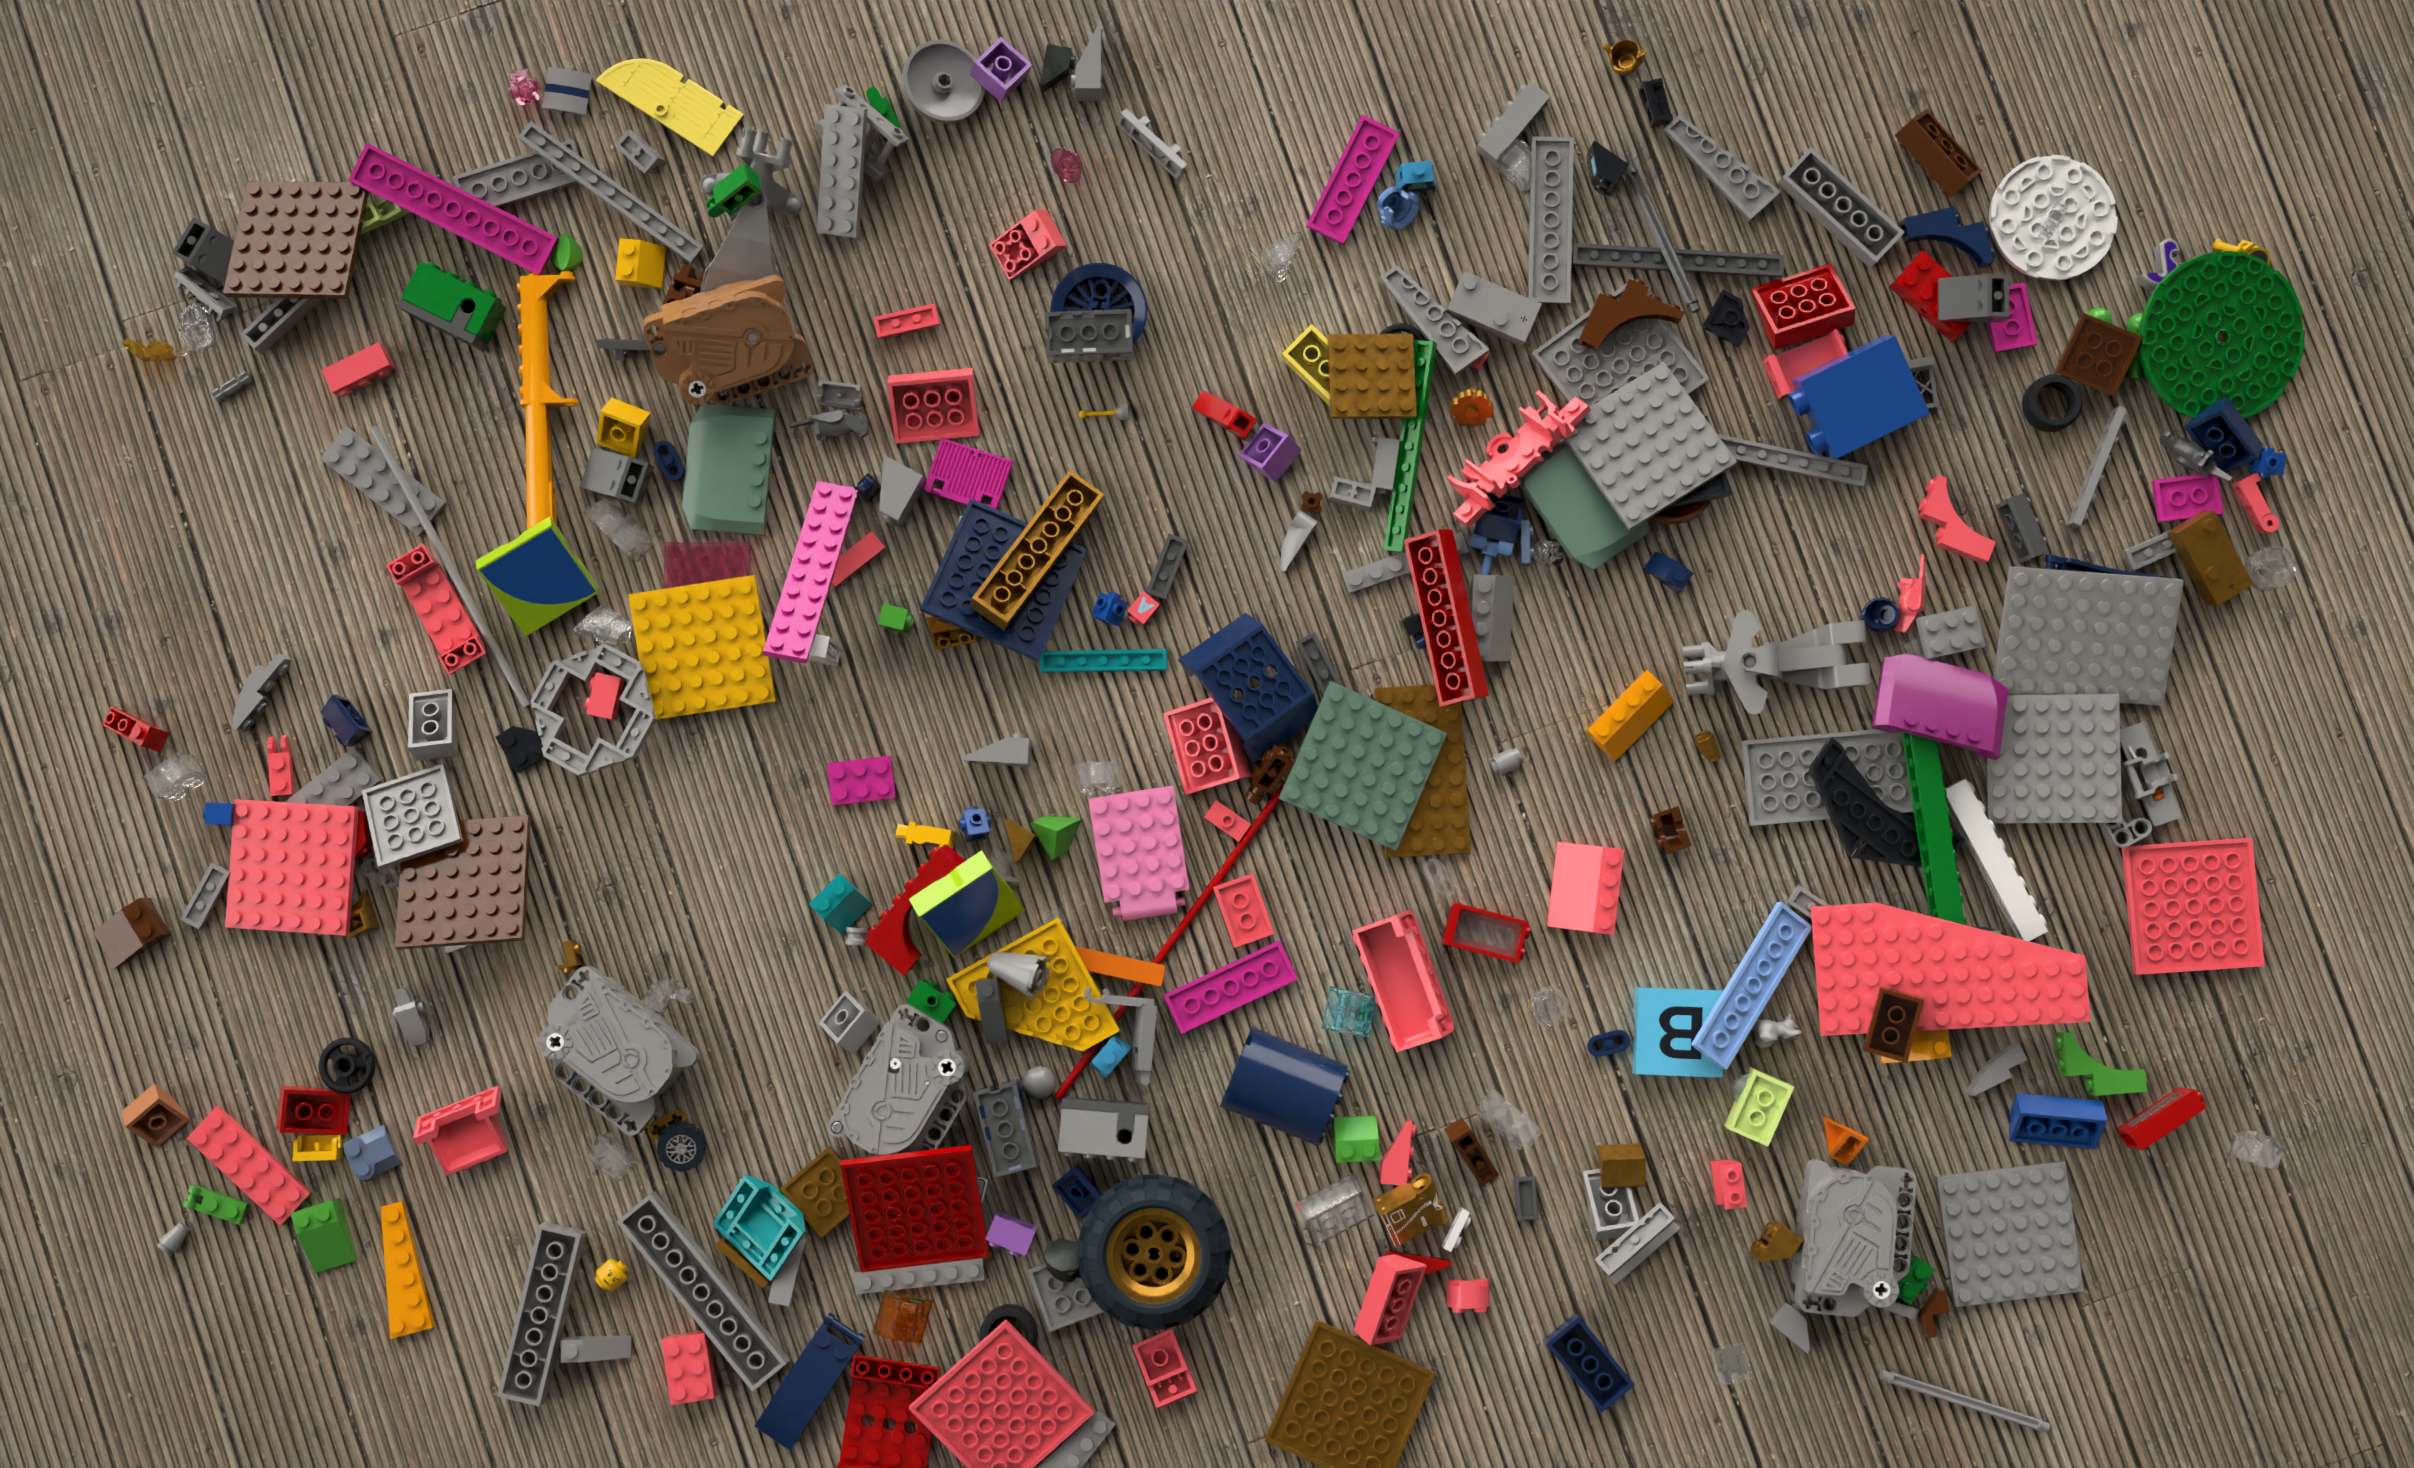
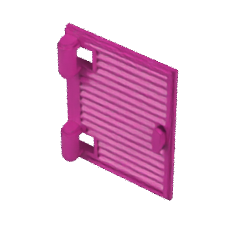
M941 438L923 491L968 505L970 498L983 503L981 500L984 495L993 499L991 505L983 504L997 510L1014 461ZM935 480L944 482L942 489L933 487Z

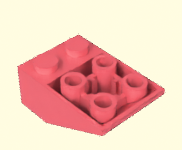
M1034 210L991 242L989 246L1007 278L1012 280L1050 259L1064 249L1067 244L1048 211Z

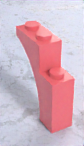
M1937 475L1930 479L1925 489L1928 491L1927 496L1921 500L1918 510L1920 511L1919 518L1942 526V528H1938L1935 534V539H1937L1935 546L1981 564L1988 562L1996 541L1976 533L1960 519L1950 502L1946 477Z

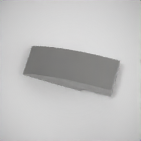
M2013 1043L1993 1056L1973 1078L1966 1090L1967 1094L1975 1096L2012 1078L2009 1069L2028 1060L2020 1044Z
M800 1239L774 1278L769 1295V1303L784 1306L792 1305L807 1239Z

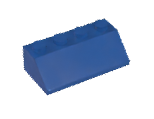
M2016 1093L2011 1106L2009 1141L2096 1149L2107 1123L2103 1101Z

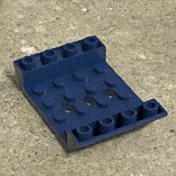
M1244 613L1178 659L1190 677L1194 674L1243 739L1245 743L1241 747L1253 763L1261 759L1267 750L1270 751L1274 744L1279 746L1310 724L1318 709L1313 692L1263 624L1247 613ZM1267 666L1273 667L1276 671L1275 676H1268L1265 668ZM1250 678L1258 680V688L1249 686L1248 681ZM1233 690H1239L1242 693L1241 700H1235L1232 697Z

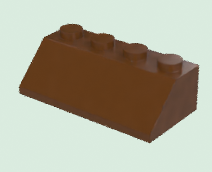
M1927 109L1911 119L1894 135L1899 145L1911 153L1912 159L1925 169L1927 176L1930 179H1934L1942 193L1950 198L1982 172L1979 166Z

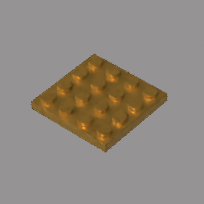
M1328 334L1331 419L1416 418L1413 334Z

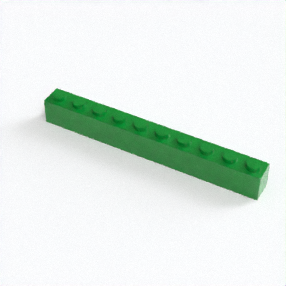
M1901 732L1929 915L1966 925V916L1962 909L1963 896L1958 883L1960 875L1956 870L1955 863L1957 856L1952 844L1953 831L1949 824L1950 811L1945 799L1947 791L1943 785V767L1939 760L1940 746L1937 741Z

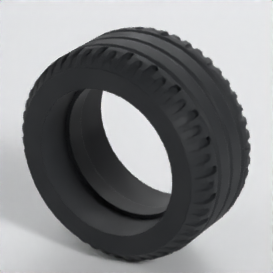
M2057 374L2046 375L2033 382L2025 391L2022 399V410L2026 420L2034 428L2044 432H2057L2071 425L2079 417L2083 405L2079 387L2068 377ZM2052 387L2064 395L2067 401V412L2062 419L2053 420L2041 413L2037 405V396L2040 389Z
M1015 1304L1001 1305L993 1309L984 1319L980 1329V1342L991 1333L992 1325L997 1319L1004 1316H1013L1023 1322L1027 1329V1341L1035 1347L1038 1337L1037 1324L1032 1314L1025 1308Z

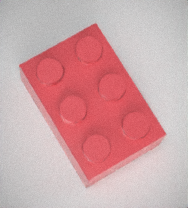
M700 1330L666 1336L661 1340L671 1405L715 1398L719 1392L712 1344L706 1333Z

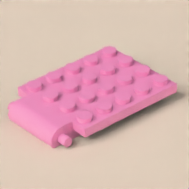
M1173 785L1088 798L1104 902L1120 901V907L1112 908L1113 916L1122 915L1123 921L1178 913L1177 907L1184 906L1185 899L1184 897L1176 898L1175 892L1189 890Z

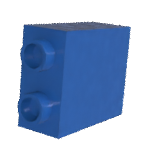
M1883 335L1793 379L1792 382L1796 390L1788 394L1789 401L1797 416L1800 417L1807 414L1813 429L1805 433L1812 451L1815 455L1824 452L1826 457L1837 459L1930 414L1896 337L1892 335Z

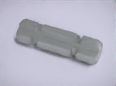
M244 371L238 375V378H232L221 385L220 389L216 388L211 394L216 401L220 402L226 398V395L230 396L243 388L244 384L251 383L252 378Z

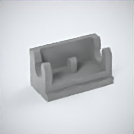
M627 130L615 144L644 174L655 173L654 167L656 165H663L666 161L634 131Z
M818 380L819 395H817V401L819 405L861 410L863 388L861 385Z
M1335 476L1329 501L1369 512L1376 487Z

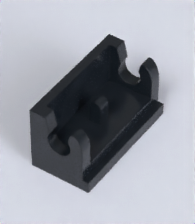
M1662 78L1644 81L1640 86L1650 128L1673 121Z

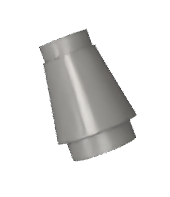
M179 1222L159 1239L160 1242L157 1246L170 1256L174 1252L177 1253L190 1229Z

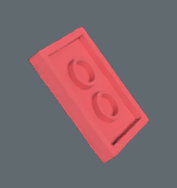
M1254 873L1213 887L1234 948L1274 934Z

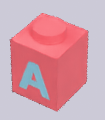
M1143 591L1127 610L1130 615L1128 619L1137 626L1139 624L1145 626L1160 608V604Z

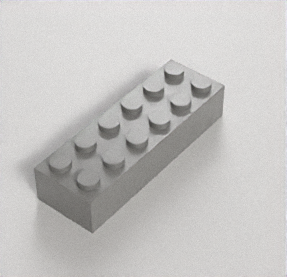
M1812 147L1804 153L1777 183L1869 268L1905 233Z

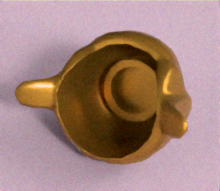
M1628 39L1619 41L1613 46L1608 44L1602 45V48L1608 54L1612 69L1623 76L1635 73L1639 66L1643 64L1644 55L1647 52L1642 50L1637 42Z

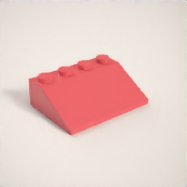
M973 368L890 375L888 377L887 386L895 444L940 440L941 438L951 439L980 436Z
M1212 697L1163 713L1185 795L1251 777L1245 751L1241 747L1243 745L1241 737Z
M1557 842L1547 927L1614 935L1624 849Z

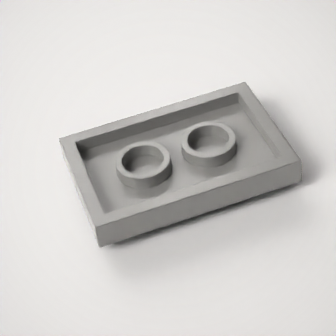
M1976 605L1915 619L1926 659L1986 647Z

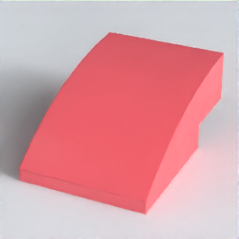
M1173 1329L1132 1345L1147 1386L1158 1409L1199 1392Z

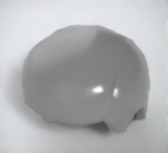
M1042 1066L1028 1070L1022 1079L1023 1091L1028 1097L1034 1099L1048 1097L1053 1093L1056 1086L1055 1075L1050 1069Z

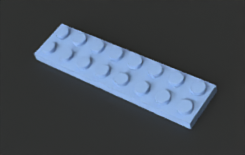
M1782 902L1776 903L1691 1043L1694 1048L1720 1068L1728 1069L1811 931L1812 926Z

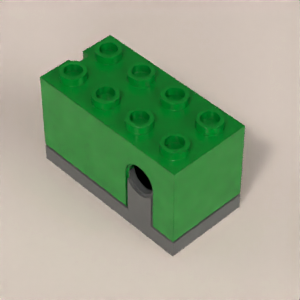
M421 261L401 297L402 299L397 304V307L410 317L483 353L487 347L486 344L489 343L507 309L501 303L502 300L496 297V294L486 289L483 291L476 284L468 280L465 282L450 271L446 273L432 262L425 264Z

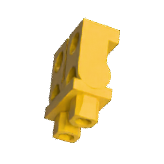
M909 822V826L897 825L895 837L906 839V843L911 845H929L932 843L942 847L944 844H947L953 849L956 832Z

